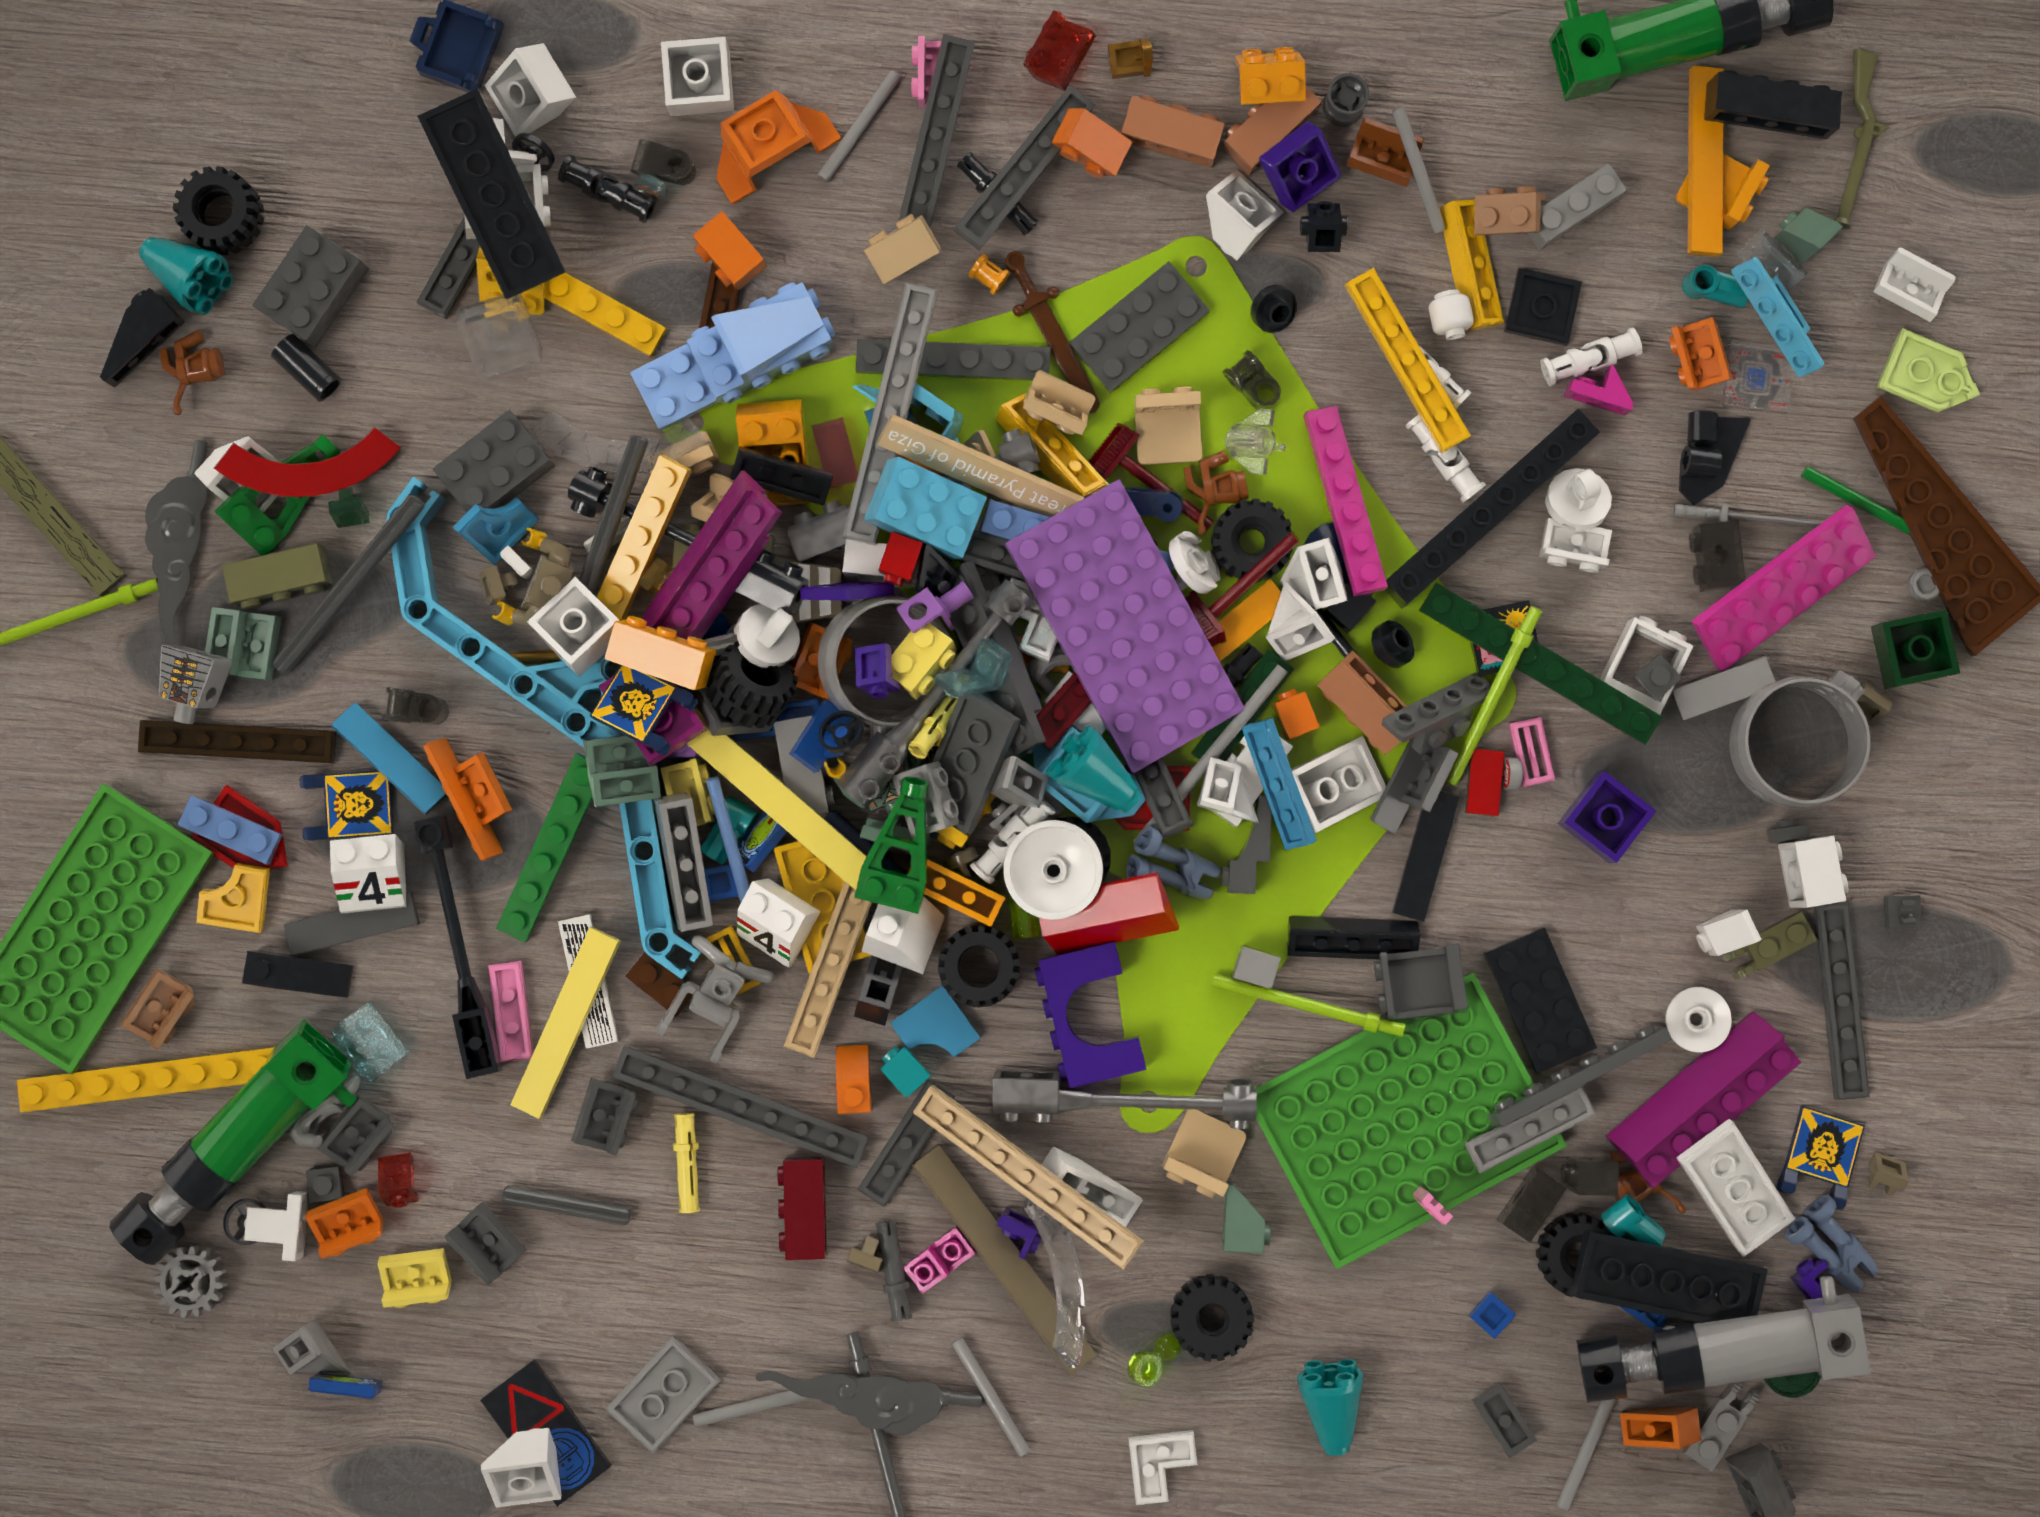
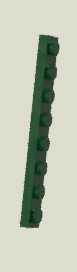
M1435 583L1419 609V612L1504 661L1513 643L1510 639L1515 631L1514 628L1438 583ZM1532 640L1529 648H1524L1515 669L1643 745L1647 744L1663 716Z

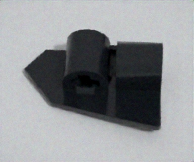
M1694 411L1689 413L1687 446L1683 449L1680 460L1679 492L1692 505L1697 504L1724 486L1751 421L1750 418L1718 417V413L1710 411Z

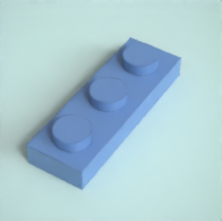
M193 795L190 796L177 824L264 864L271 863L283 834Z

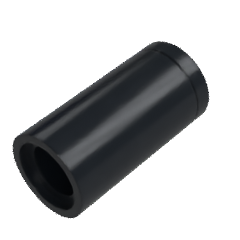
M290 334L283 338L272 351L271 357L319 402L327 399L341 383V378L295 334Z

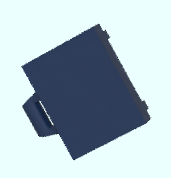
M449 0L440 1L436 11L437 18H417L409 42L422 51L423 55L419 56L415 67L418 73L425 78L467 93L477 88L480 91L504 24L502 20L495 19L480 11ZM432 26L427 44H424L423 40L428 27Z

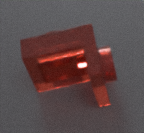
M411 1153L378 1157V1194L386 1206L401 1208L409 1203L418 1202V1194L414 1189V1158Z

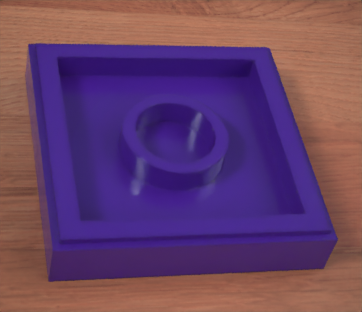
M841 582L805 586L800 589L801 600H856L894 595V584L888 582Z

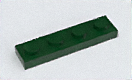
M1269 649L1236 692L1243 706L1277 665H1280L1288 673L1245 725L1254 723L1294 670L1293 667ZM1236 715L1208 730L1190 754L1200 760ZM1242 729L1217 759L1227 760L1244 736Z

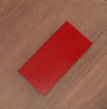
M1474 750L1469 760L1465 813L1499 816L1504 751Z

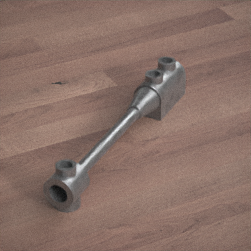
M1015 429L1003 434L1004 442L998 444L1000 454L993 458L1032 475L1039 471L1037 464L1040 463V459L1029 432L1022 435L1020 429ZM943 476L944 478L949 479L957 484L964 483L951 476ZM836 500L823 505L824 513L812 518L811 513L806 512L792 518L794 525L788 527V535L798 562L808 564L845 549L846 539L843 538L850 509L849 504L842 506L840 500Z
M1006 579L1001 586L992 590L989 601L985 605L992 613L911 716L908 715L885 736L877 731L838 780L837 784L847 794L868 808L908 757V745L918 734L924 719L999 624L1005 621L1011 626L1029 604L1031 598Z
M996 1069L993 1076V1112L1000 1113V1119L1003 1121L1020 1120V1113L1033 1114V1121L1046 1123L1053 1120V1114L1059 1115L1062 1112L1092 1108V1106L1223 1110V1120H1229L1231 1128L1247 1129L1249 1128V1121H1256L1257 1088H1253L1254 1082L1252 1080L1235 1078L1227 1081L1223 1097L1092 1093L1090 1090L1061 1085L1059 1071Z

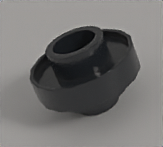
M1277 284L1267 286L1256 295L1252 302L1250 315L1253 322L1264 332L1276 333L1282 331L1289 326L1297 313L1296 297L1284 286Z
M1388 620L1375 627L1372 632L1371 641L1374 654L1378 659L1391 668H1400L1411 662L1415 651L1414 643L1409 632L1401 624Z

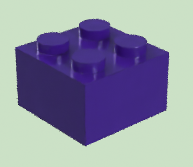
M1606 771L1596 772L1557 824L1606 862L1617 863L1656 813V810Z

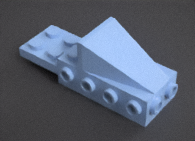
M793 282L781 287L778 290L779 294L768 300L766 297H762L753 301L747 309L716 314L711 317L715 324L714 327L709 329L708 326H704L695 330L691 334L692 338L686 340L687 344L631 371L630 374L660 432L716 403L721 405L723 403L735 402L743 396L742 393L752 388L760 389L771 383L772 378L782 373L784 375L790 374L801 367L800 364L810 359L817 360L826 356L830 352L829 350L834 348L831 336L835 335V332L827 317L820 318L816 308L820 307L821 304L814 290L810 289L807 291L803 282L797 285Z

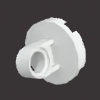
M1579 468L1564 470L1556 475L1548 487L1545 498L1548 513L1556 523L1561 526L1565 523L1568 526L1575 527L1574 530L1576 531L1591 530L1600 525L1609 512L1612 501L1609 487L1603 479L1591 469L1584 470Z
M1183 531L1175 536L1169 543V553L1174 565L1173 569H1176L1178 573L1176 583L1181 591L1189 586L1198 593L1206 594L1218 586L1215 583L1221 579L1219 566L1212 552L1208 550L1204 553L1198 545L1202 540L1188 531Z
M762 604L752 606L741 615L734 629V635H737V640L740 644L738 646L740 653L750 663L761 668L785 665L797 652L800 644L799 629L793 617L780 607L774 611Z

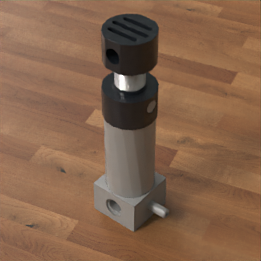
M1824 1276L1820 1278L1823 1297L1802 1300L1804 1309L1696 1324L1691 1322L1652 1328L1653 1341H1651V1344L1619 1348L1616 1335L1576 1340L1587 1403L1626 1398V1384L1628 1382H1643V1380L1649 1381V1379L1661 1381L1663 1393L1668 1394L1705 1389L1708 1386L1818 1372L1823 1380L1871 1374L1860 1307L1850 1294L1836 1295L1833 1277ZM1841 1333L1839 1338L1831 1340L1835 1334ZM1599 1366H1608V1368L1605 1371H1595V1369Z

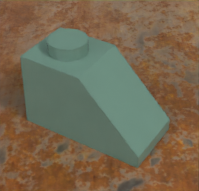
M1805 208L1798 215L1792 211L1779 224L1783 230L1775 238L1803 264L1817 253L1842 226L1826 216Z
M1227 1182L1229 1186L1224 1197L1222 1249L1227 1252L1264 1254V1245H1270V1226L1265 1225V1219L1232 1182Z

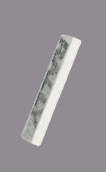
M591 914L558 921L569 972L589 927H594ZM605 978L582 1028L586 1049L619 1041Z

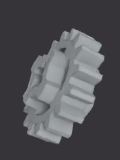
M198 1245L191 1246L189 1251H187L185 1246L177 1248V1255L171 1251L165 1255L167 1262H160L156 1265L162 1273L152 1277L153 1281L160 1282V1287L153 1290V1293H162L163 1298L160 1300L159 1305L162 1306L169 1303L171 1305L169 1308L170 1314L176 1313L180 1309L181 1318L188 1317L191 1311L195 1317L203 1314V1308L207 1311L215 1308L212 1300L219 1301L223 1298L218 1289L227 1286V1282L220 1280V1276L227 1271L226 1269L217 1268L216 1265L220 1262V1257L212 1260L209 1258L211 1249L208 1248L199 1253ZM184 1260H194L199 1262L201 1265L191 1266V1264L188 1261L185 1262ZM198 1274L190 1287L181 1289L186 1284V1281H188L189 1276ZM170 1275L173 1277L172 1286H170ZM208 1275H209V1277H210V1287H209V1288H208V1286H207ZM181 1296L189 1297V1299L192 1302L195 1301V1303L185 1302L180 1300L179 1298Z

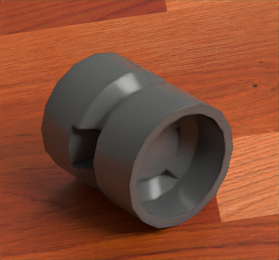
M1352 73L1341 74L1332 80L1323 101V112L1332 124L1340 127L1350 126L1360 119L1369 99V88L1365 80L1359 75Z

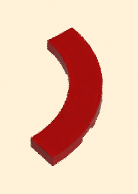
M373 427L358 443L335 457L323 461L290 464L256 456L233 442L213 469L228 479L259 492L289 497L317 496L350 487L364 480L385 465L401 447Z

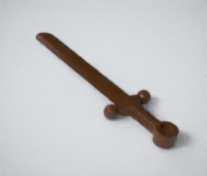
M1018 251L1010 252L1006 257V268L1014 273L1027 297L1023 305L1017 304L1013 307V314L1021 317L1025 314V311L1030 310L1067 382L1095 396V402L1089 413L1096 412L1100 405L1099 399L1046 301L1050 298L1056 299L1059 296V289L1052 286L1048 288L1047 292H1038L1029 274H1027L1028 272L1024 266V256Z

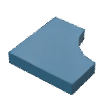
M516 497L507 505L496 509L483 508L475 504L453 528L495 565L502 558L500 552L507 545L513 547L528 532L526 528H532L539 518Z
M940 986L890 1022L908 1049L920 1044H935L945 1048L953 1057L981 1038L943 986Z

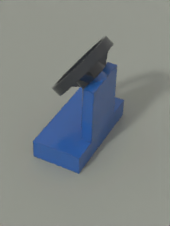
M824 700L815 711L789 754L813 773L819 772L827 758L842 756L861 741L864 734V724L857 714L847 710L840 711L830 701Z

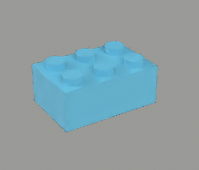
M901 457L887 460L863 521L890 533L894 532L929 544L939 555L950 560L960 559L964 557L987 497Z

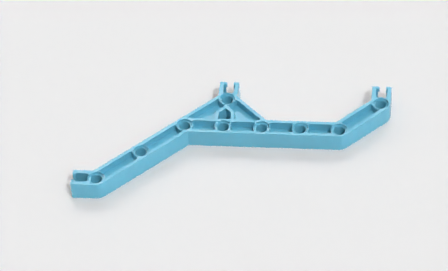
M413 476L389 509L387 521L409 495L417 497L421 489L425 491L427 486ZM432 490L429 494L431 497L425 503L424 509L391 548L403 618L583 748V740L624 735L590 717L591 711L582 706L591 692L601 691L599 685L611 678L608 669L614 662L604 659L606 653L581 677L575 674L563 661L528 667L439 604L427 525L446 499ZM423 602L427 605V613L423 618L416 619L414 608L417 604ZM472 640H478L480 644L479 652L474 656H468L466 653L467 644ZM530 677L533 682L531 691L521 694L518 689L520 680ZM582 714L586 720L585 727L581 731L574 732L570 725L571 720L575 715ZM654 799L619 804L643 949L648 956L676 976L686 979L693 968L687 965L686 968L682 969L669 955L674 951L676 945L692 953L693 955L689 960L694 963L701 958L703 953L695 948L690 941L677 933ZM644 842H649L653 847V855L650 859L644 861L638 855V847ZM657 933H663L668 938V946L664 951H658L653 947L652 939Z

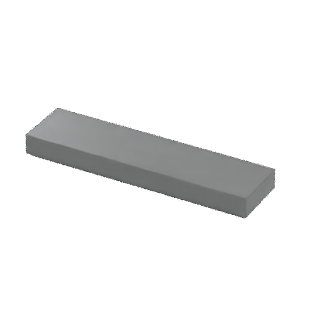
M1580 1086L1504 1126H1496L1463 1144L1477 1172L1480 1174L1597 1114L1583 1086Z

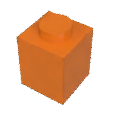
M1292 689L1277 696L1279 702L1274 703L1272 706L1286 741L1320 728L1305 691L1297 694L1296 689Z

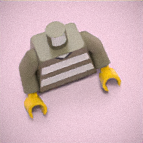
M529 527L526 530L531 533L528 542L522 540L521 544L542 553L520 609H515L502 601L496 604L502 610L499 615H492V618L507 626L514 623L531 627L527 621L570 582L574 571L573 564L570 563L571 552L567 547L547 538L545 532Z

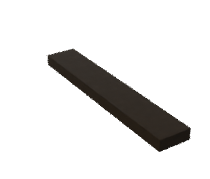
M140 720L138 752L334 764L337 732L329 730L206 723L185 724L171 721Z

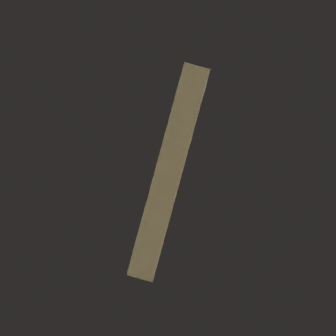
M940 1145L935 1146L911 1165L1069 1376L1075 1374L1097 1355L1028 1262L1019 1257V1250L1010 1238L1002 1233V1228L996 1226L998 1222Z

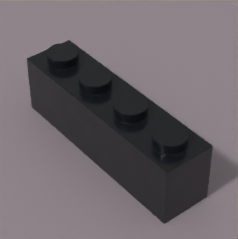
M1724 70L1718 72L1706 85L1704 120L1827 139L1840 128L1842 91L1830 90V87L1826 85L1811 87L1800 85L1795 80L1780 82L1769 80L1764 75L1749 77L1738 75V72L1733 70Z

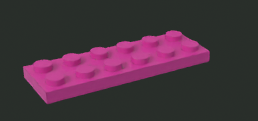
M1848 505L1842 507L1691 620L1715 668L1721 672L1725 671L1876 557L1854 509Z

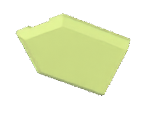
M1904 328L1901 329L1880 376L1877 388L1936 413L1980 396L1976 383H1973L1966 367L1968 364L1963 353Z

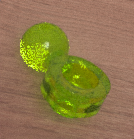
M1170 1334L1161 1335L1155 1341L1152 1353L1148 1351L1136 1353L1128 1364V1375L1131 1380L1144 1387L1155 1384L1162 1374V1361L1173 1360L1180 1352V1344L1176 1337Z

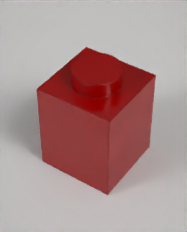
M891 532L878 569L880 574L885 575L883 580L901 587L903 582L911 584L920 560L923 542Z

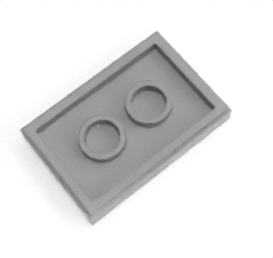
M673 1335L605 1410L653 1454L721 1379Z

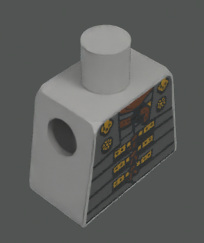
M162 645L159 696L162 699L176 702L174 721L193 724L196 708H214L217 705L232 665V659L183 645Z

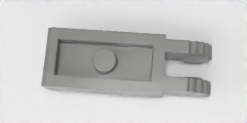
M1743 1382L1728 1384L1720 1398L1717 1396L1700 1422L1702 1441L1684 1447L1682 1451L1712 1472L1747 1420L1748 1416L1746 1415L1753 1410L1759 1400V1392L1751 1389L1737 1409L1730 1405L1740 1392Z

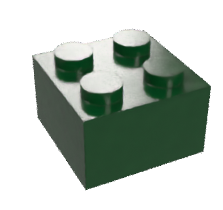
M1946 609L1870 626L1884 689L1960 674Z

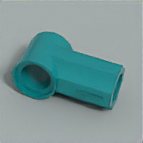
M1710 265L1698 266L1684 276L1682 281L1683 292L1691 299L1698 300L1703 298L1743 309L1748 301L1746 294L1733 275L1719 272ZM1696 275L1705 279V289H1701L1696 285Z
M730 795L725 802L738 843L741 836L744 837L752 826L758 811ZM716 822L704 841L701 852L725 865L728 857L718 822Z
M1624 1195L1601 1213L1604 1224L1615 1236L1621 1237L1624 1235L1628 1239L1662 1246L1663 1239L1666 1236L1663 1227L1647 1216L1640 1204L1631 1195Z

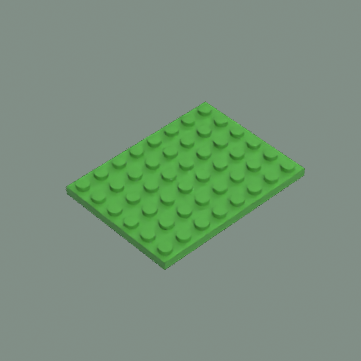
M1474 972L1464 976L1468 1005L1466 1013L1397 1020L1395 1022L1406 1024L1403 1037L1378 1030L1376 1033L1362 1030L1255 1087L1257 1088L1256 1120L1336 1270L1431 1220L1433 1217L1412 1195L1420 1186L1428 1191L1445 1210H1449L1567 1147L1561 1133L1480 1174L1477 1172L1463 1143L1496 1127L1492 1126L1487 1116L1488 1113L1496 1110L1494 1107L1495 1103L1508 1097H1512L1515 1100L1523 1096L1522 1090L1534 1083Z

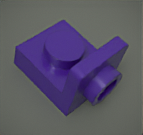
M881 643L855 648L856 687L873 698H884L889 695V692L900 690V683L892 679L891 646Z
M1005 1207L996 1226L1003 1228L1002 1233L1010 1238L1019 1240L1021 1237L1026 1239L1019 1254L1020 1258L1025 1259L1028 1251L1035 1254L1042 1239V1235L1037 1233L1041 1224Z
M1807 1258L1796 1266L1795 1270L1797 1272L1790 1278L1806 1299L1823 1297L1820 1279L1814 1278L1824 1271L1828 1265L1819 1258H1814L1813 1260L1812 1258Z

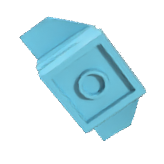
M916 383L911 404L918 408L922 404L927 406L928 408L925 413L946 427L942 436L960 443L957 434L961 430L964 415ZM863 384L853 386L854 389L876 403L879 389Z
M1073 725L1050 751L1042 744L1033 749L1035 769L1048 776L1045 790L1086 823L1133 816L1146 800L1135 775L1129 773V775L1137 784V789L1141 792V796L1135 806L1126 813L1121 809L1115 810L1061 786L1046 774L1049 765L1063 754L1064 750L1061 746L1067 737L1072 733L1079 736L1080 732Z

